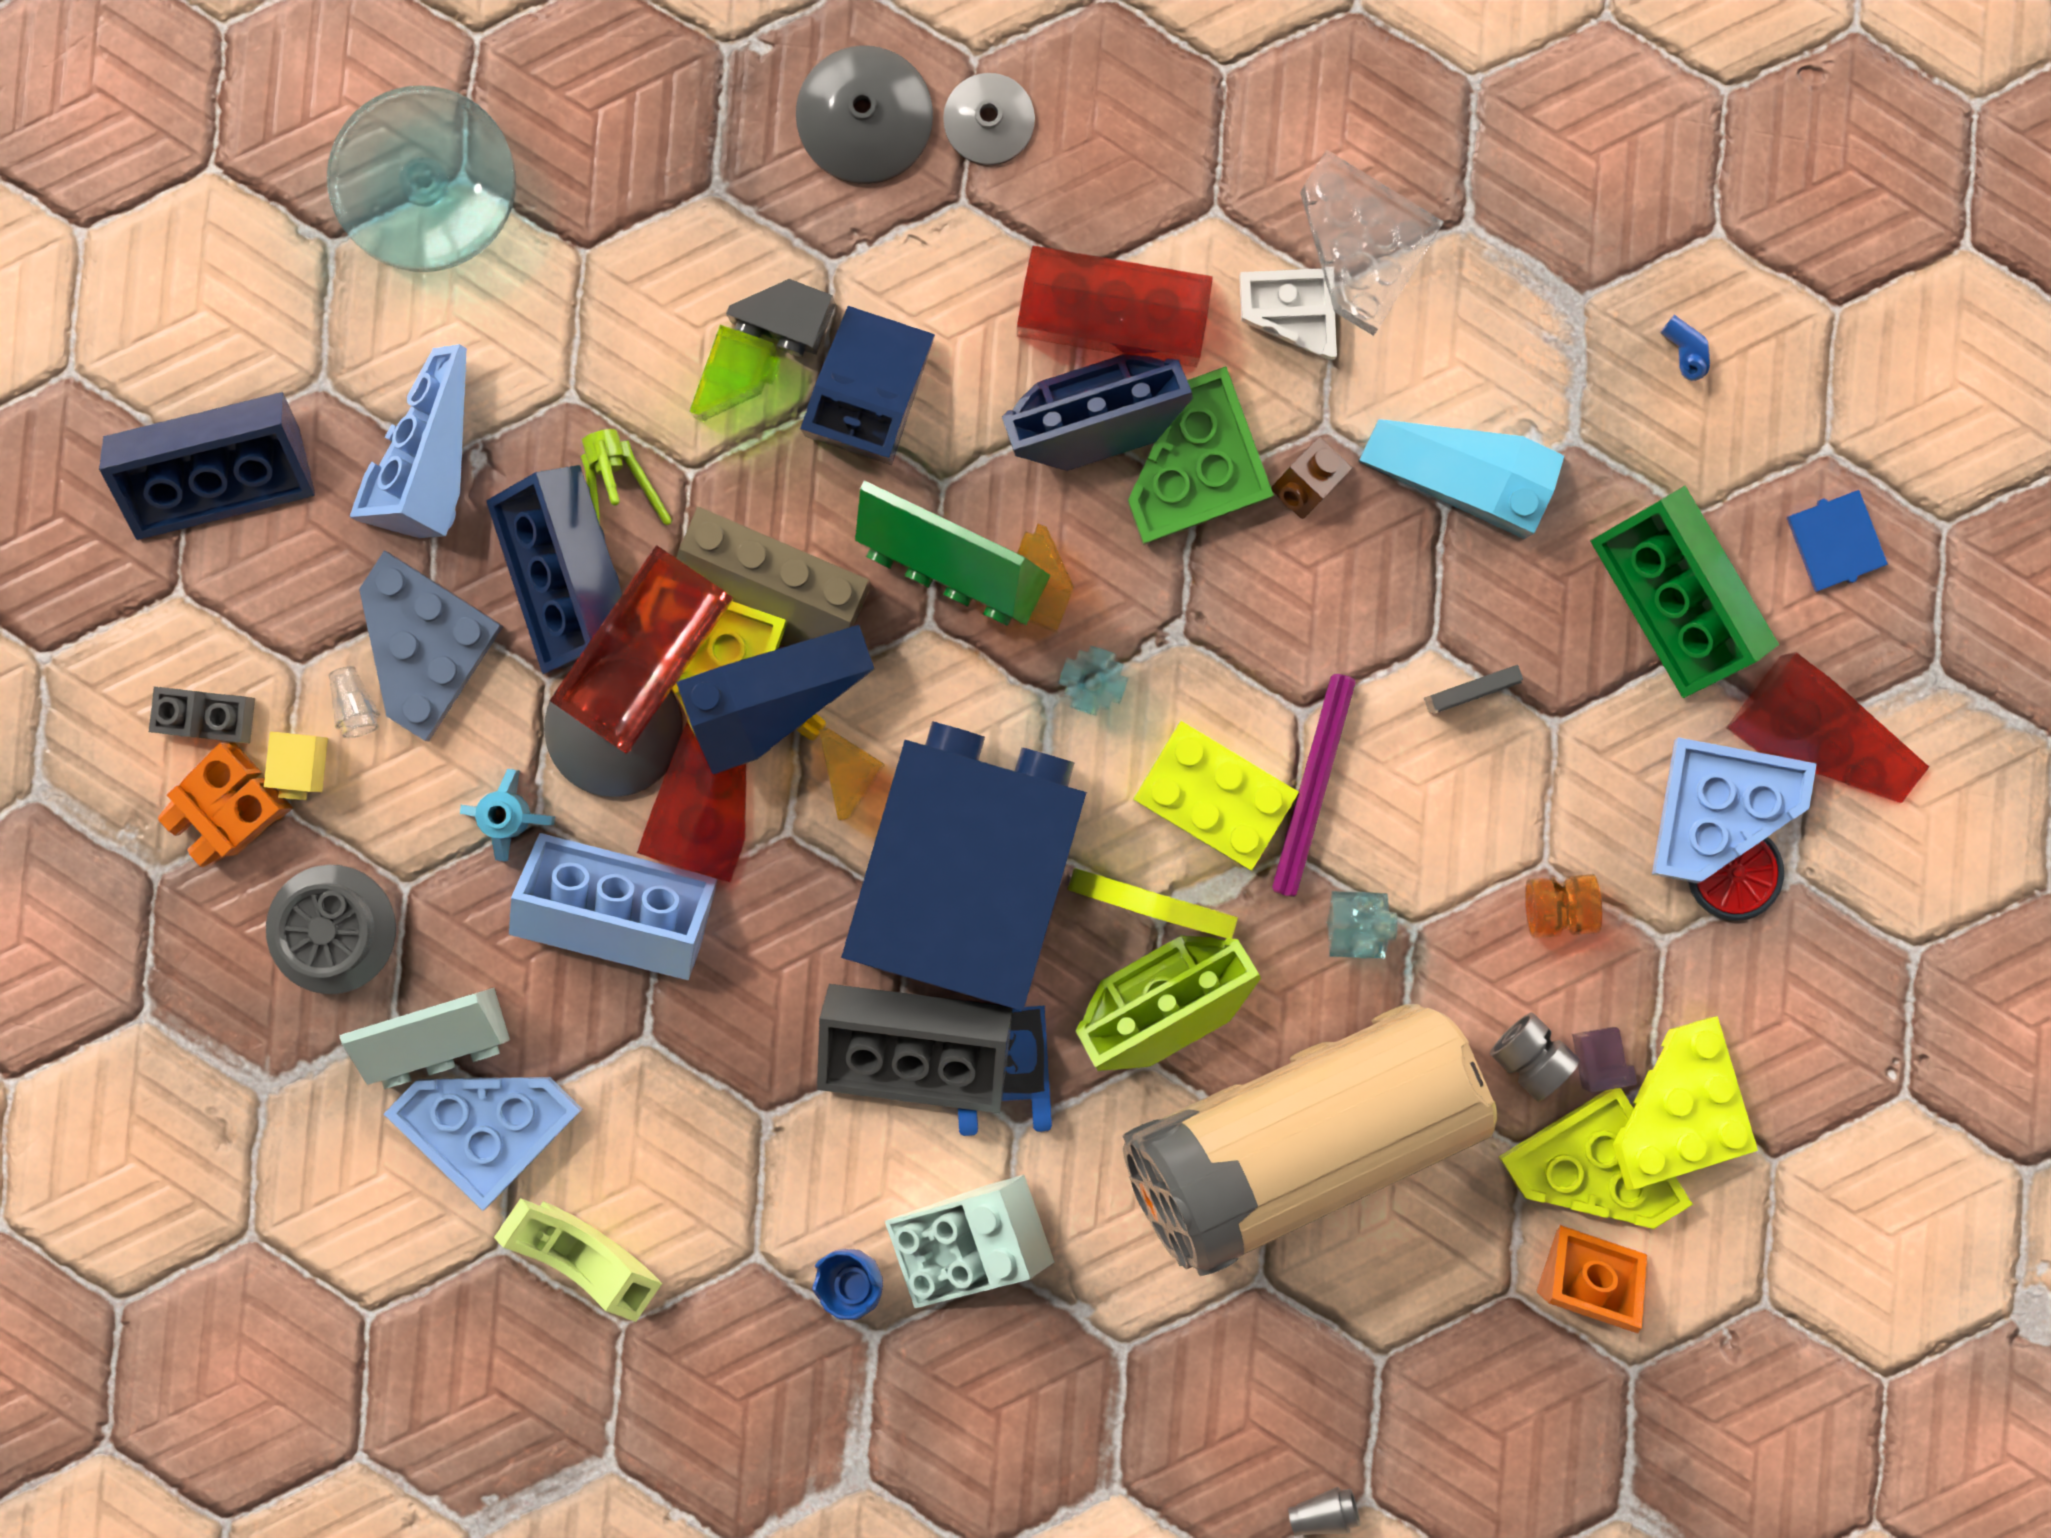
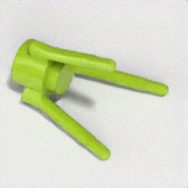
M616 429L600 430L582 438L585 454L581 455V459L585 469L586 483L590 489V497L599 524L600 513L596 473L597 475H603L610 503L617 506L619 504V497L613 472L623 468L622 460H625L664 525L672 523L671 517L664 508L665 506L634 457L628 440L620 442Z

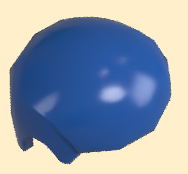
M838 1249L832 1251L815 1264L817 1272L812 1290L817 1298L820 1299V1303L825 1311L839 1320H858L876 1308L882 1296L883 1276L873 1258L861 1250Z

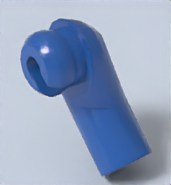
M1674 314L1660 333L1678 346L1679 368L1684 378L1690 381L1700 380L1707 375L1710 368L1708 340Z

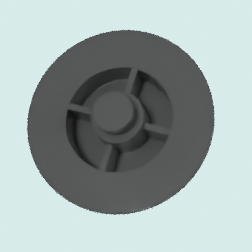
M342 865L316 866L292 877L274 897L266 920L268 948L279 970L296 985L321 994L349 992L371 981L389 960L396 938V919L386 893L365 873Z

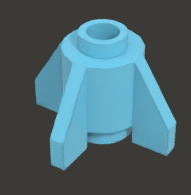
M507 769L498 790L484 796L477 806L461 805L460 814L474 816L480 830L491 837L495 860L508 861L511 838L524 832L529 823L541 825L555 824V816L530 813L527 802L523 797L516 794L520 770ZM497 809H505L506 819L504 822L496 818Z

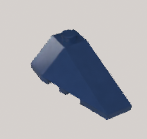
M856 625L720 666L676 683L692 729L710 770L715 775L761 758L774 745L791 732L796 731L809 718L844 694L875 670L860 625Z

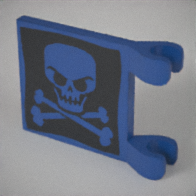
M1045 1006L1024 1007L1023 1011L1013 1008L1002 1101L1032 1099L1033 1128L1037 1132L1049 1131L1052 1127ZM958 1108L960 1134L963 1136L977 1134V1110Z

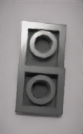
M154 687L149 732L250 743L255 698Z

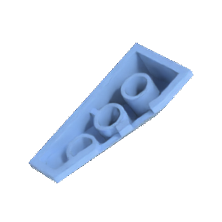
M457 344L432 349L407 395V403L411 406L408 413L397 426L392 424L385 438L392 441L380 464L377 465L371 462L363 476L349 516L350 518L417 538L446 536L448 529L455 520V507L460 495L467 348Z

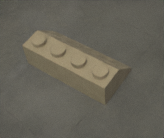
M698 506L680 545L671 577L673 581L785 619L788 623L780 645L785 647L854 626L872 586L869 579Z

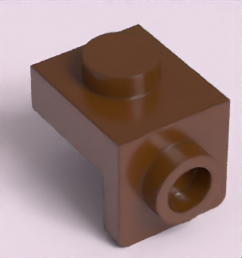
M1319 436L1283 473L1271 489L1286 507L1291 509L1301 519H1304L1347 475L1352 467Z

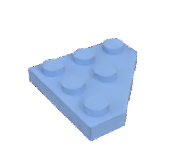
M1679 737L1675 739L1652 875L1693 883L1704 881L1720 868L1809 809L1817 763Z
M551 1077L418 1079L394 1102L384 1115L484 1211L582 1111V1108Z

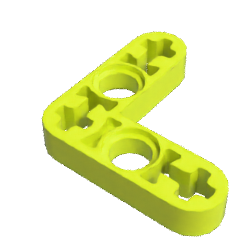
M1077 868L1073 869L1067 888L1069 891L1149 917L1232 939L1238 921L1236 916L1161 895Z

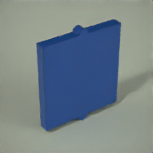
M1860 490L1830 501L1825 498L1817 501V506L1786 517L1815 592L1843 581L1848 583L1856 582L1857 576L1888 565Z

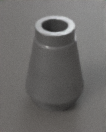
M1336 1487L1297 1504V1506L1288 1508L1289 1519L1295 1536L1301 1534L1350 1533V1528L1360 1526L1358 1509L1351 1489L1341 1491L1339 1487Z

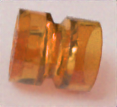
M1595 874L1566 876L1563 883H1559L1555 877L1527 879L1525 885V908L1528 928L1532 938L1557 937L1561 935L1563 929H1567L1571 935L1600 933L1602 927V900Z

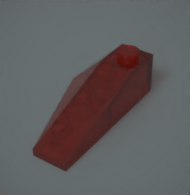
M1797 652L1781 655L1726 726V729L1758 753L1817 763L1816 775L1834 779L1853 788L1897 803H1902L1929 768L1922 759L1842 687Z
M688 720L651 810L637 853L681 869L731 882L746 841V764L713 775Z

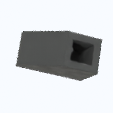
M787 279L729 305L726 315L731 323L736 324L735 332L758 341L761 335L768 336L779 341L777 344L779 349L803 357L805 351L817 354L836 303L831 294Z

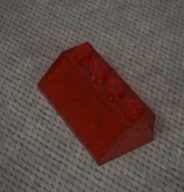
M1032 245L1017 322V337L1120 355L1149 356L1163 361L1167 358L1178 359L1181 365L1197 368L1203 346L1213 276Z

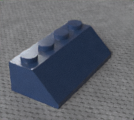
M283 392L103 436L99 470L136 540L315 496L300 429Z
M580 465L535 472L486 500L542 674L551 673L612 653L637 641L633 621L628 613L619 585V578L613 567L605 543V535L599 524L590 497V489L585 481Z

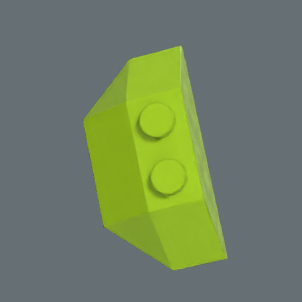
M1181 935L1101 980L1088 1005L1083 1021H1080L1076 1029V1033L1097 1071L1151 1067L1230 1022L1261 980V977L1238 939L1226 938V940L1211 937Z

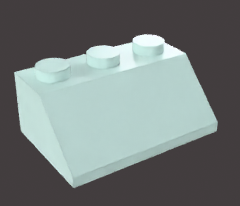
M495 988L339 1035L343 1047L366 1084L369 1085L382 1081L384 1089L411 1081L409 1072L426 1067L428 1076L455 1068L453 1059L471 1054L472 1061L475 1062L500 1054L497 1045L510 1040Z

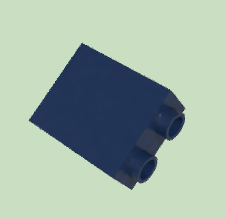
M932 721L925 745L904 740L841 958L1023 1011L1087 792L1068 787L1075 764L1072 761L1021 747L1015 771L979 761L985 736Z

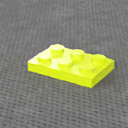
M1180 721L1133 800L1252 871L1299 791L1183 721Z

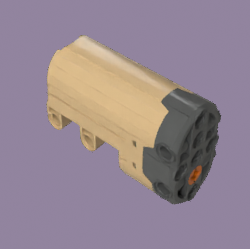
M1419 1004L1402 1005L1378 1015L1371 1020L1372 1026L1340 1041L1323 1042L1294 1054L1289 1058L1290 1064L1247 1084H1235L1165 1116L1163 1119L1147 1122L1126 1132L1123 1135L1125 1141L1123 1154L1133 1191L1162 1244L1170 1255L1176 1258L1179 1266H1183L1185 1269L1196 1268L1199 1276L1220 1271L1232 1265L1239 1259L1238 1257L1490 1138L1493 1135L1497 1122L1496 1104L1468 1044L1469 1042L1458 1026L1449 1017L1433 1009L1423 1008Z

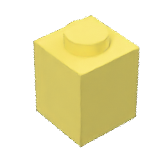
M270 732L264 787L278 788V798L307 800V791L322 792L328 738Z

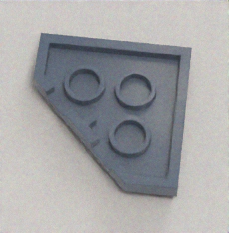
M384 550L359 589L384 708L388 718L424 741L429 742L504 626Z

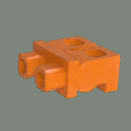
M219 743L183 779L179 786H175L167 794L171 802L159 815L158 820L174 836L181 835L193 824L202 836L187 850L195 862L203 868L210 867L224 857L238 855L249 843L263 833L275 820H280L293 807L285 798H278L279 791L276 788L264 787L265 778H257L262 772L236 743Z

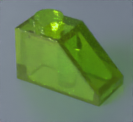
M720 324L689 411L695 419L704 422L762 394L765 383L773 384L780 366L781 359L775 357L777 350L774 344Z

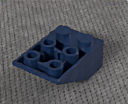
M847 306L815 383L800 428L804 436L892 465L935 334Z

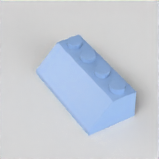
M539 833L511 897L509 935L689 980L703 940L717 885V878Z

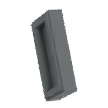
M1515 665L1424 697L1428 712L1434 714L1520 684L1523 677L1519 666Z

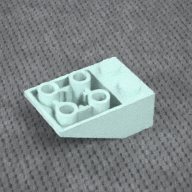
M1025 1175L988 1184L885 1221L914 1308L1029 1280L1055 1263Z

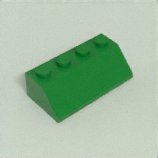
M865 480L860 488L855 541L869 549L865 557L888 569H891L893 563L896 562L908 568L904 575L905 577L927 588L930 587L932 581L946 586L947 588L943 595L966 607H969L972 600L985 605L986 608L983 615L1007 627L1011 619L1024 625L1027 624L1051 576L1026 557Z
M1686 486L1679 488L1590 540L1682 698L1756 663L1779 645Z

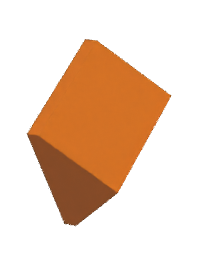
M1560 1225L1556 1230L1536 1292L1549 1304L1638 1334L1642 1329L1647 1254Z

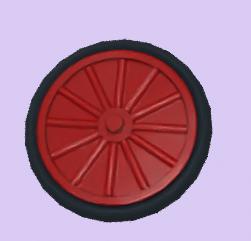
M1767 837L1704 881L1688 883L1697 903L1708 913L1729 921H1744L1765 912L1776 901L1784 881V864L1781 853L1775 843Z

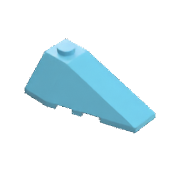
M1379 419L1358 462L1511 534L1526 539L1535 533L1554 493L1564 455L1524 436Z

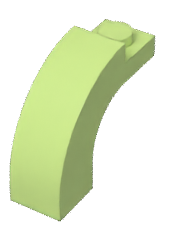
M520 1198L494 1237L503 1248L541 1261L572 1279L606 1312L637 1322L662 1285L652 1272L620 1245L579 1218L544 1201L539 1206Z

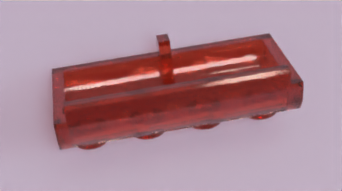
M656 545L549 701L625 754H628L734 597Z

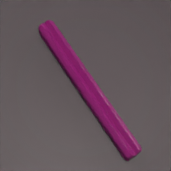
M1333 674L1330 677L1272 885L1273 891L1278 894L1295 897L1299 889L1356 684L1355 679L1346 675Z

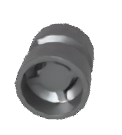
M1531 1012L1519 1019L1501 1036L1491 1049L1490 1055L1507 1072H1518V1083L1535 1100L1540 1101L1552 1094L1568 1079L1578 1066L1580 1059L1562 1041L1552 1042L1550 1040L1552 1031Z

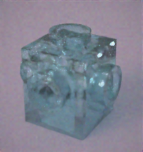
M1090 646L1088 652L1079 650L1076 660L1066 659L1058 684L1067 687L1064 697L1072 699L1070 708L1096 716L1098 709L1108 711L1111 702L1120 704L1128 678L1120 675L1124 664L1115 662L1117 654ZM1091 673L1097 674L1102 681L1101 687L1095 691L1088 690L1084 685V678Z
M1332 891L1327 919L1329 957L1385 959L1388 940H1396L1397 913L1389 912L1387 893Z

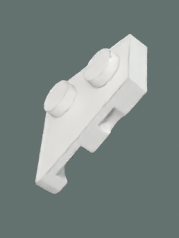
M1333 268L1240 273L1242 322L1327 360L1336 359Z

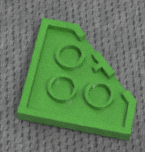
M1226 366L1187 380L1193 394V399L1154 443L1127 503L1143 545L1271 499L1274 496Z

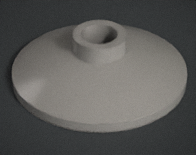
M996 73L977 74L962 81L950 94L944 109V129L952 147L965 159L982 165L1001 164L1020 154L1030 141L1035 123L1034 108L1027 92L1013 79ZM985 108H993L997 111L998 115L995 120L987 122L980 117V113Z

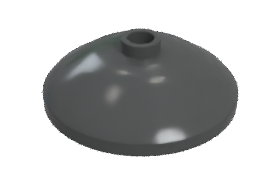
M853 46L830 54L820 61L807 75L797 98L796 124L806 152L826 173L850 183L873 184L887 181L900 175L920 157L932 131L933 108L927 85L920 73L910 62L895 52L884 48ZM859 100H867L871 103V108L866 113H858L855 111L854 106Z
M607 659L582 666L562 681L548 704L544 722V735L553 763L568 781L592 794L621 797L649 788L668 772L680 750L683 736V720L674 693L661 677L640 664L627 660ZM608 718H612L617 725L615 733L610 736L604 735L601 731L602 722Z

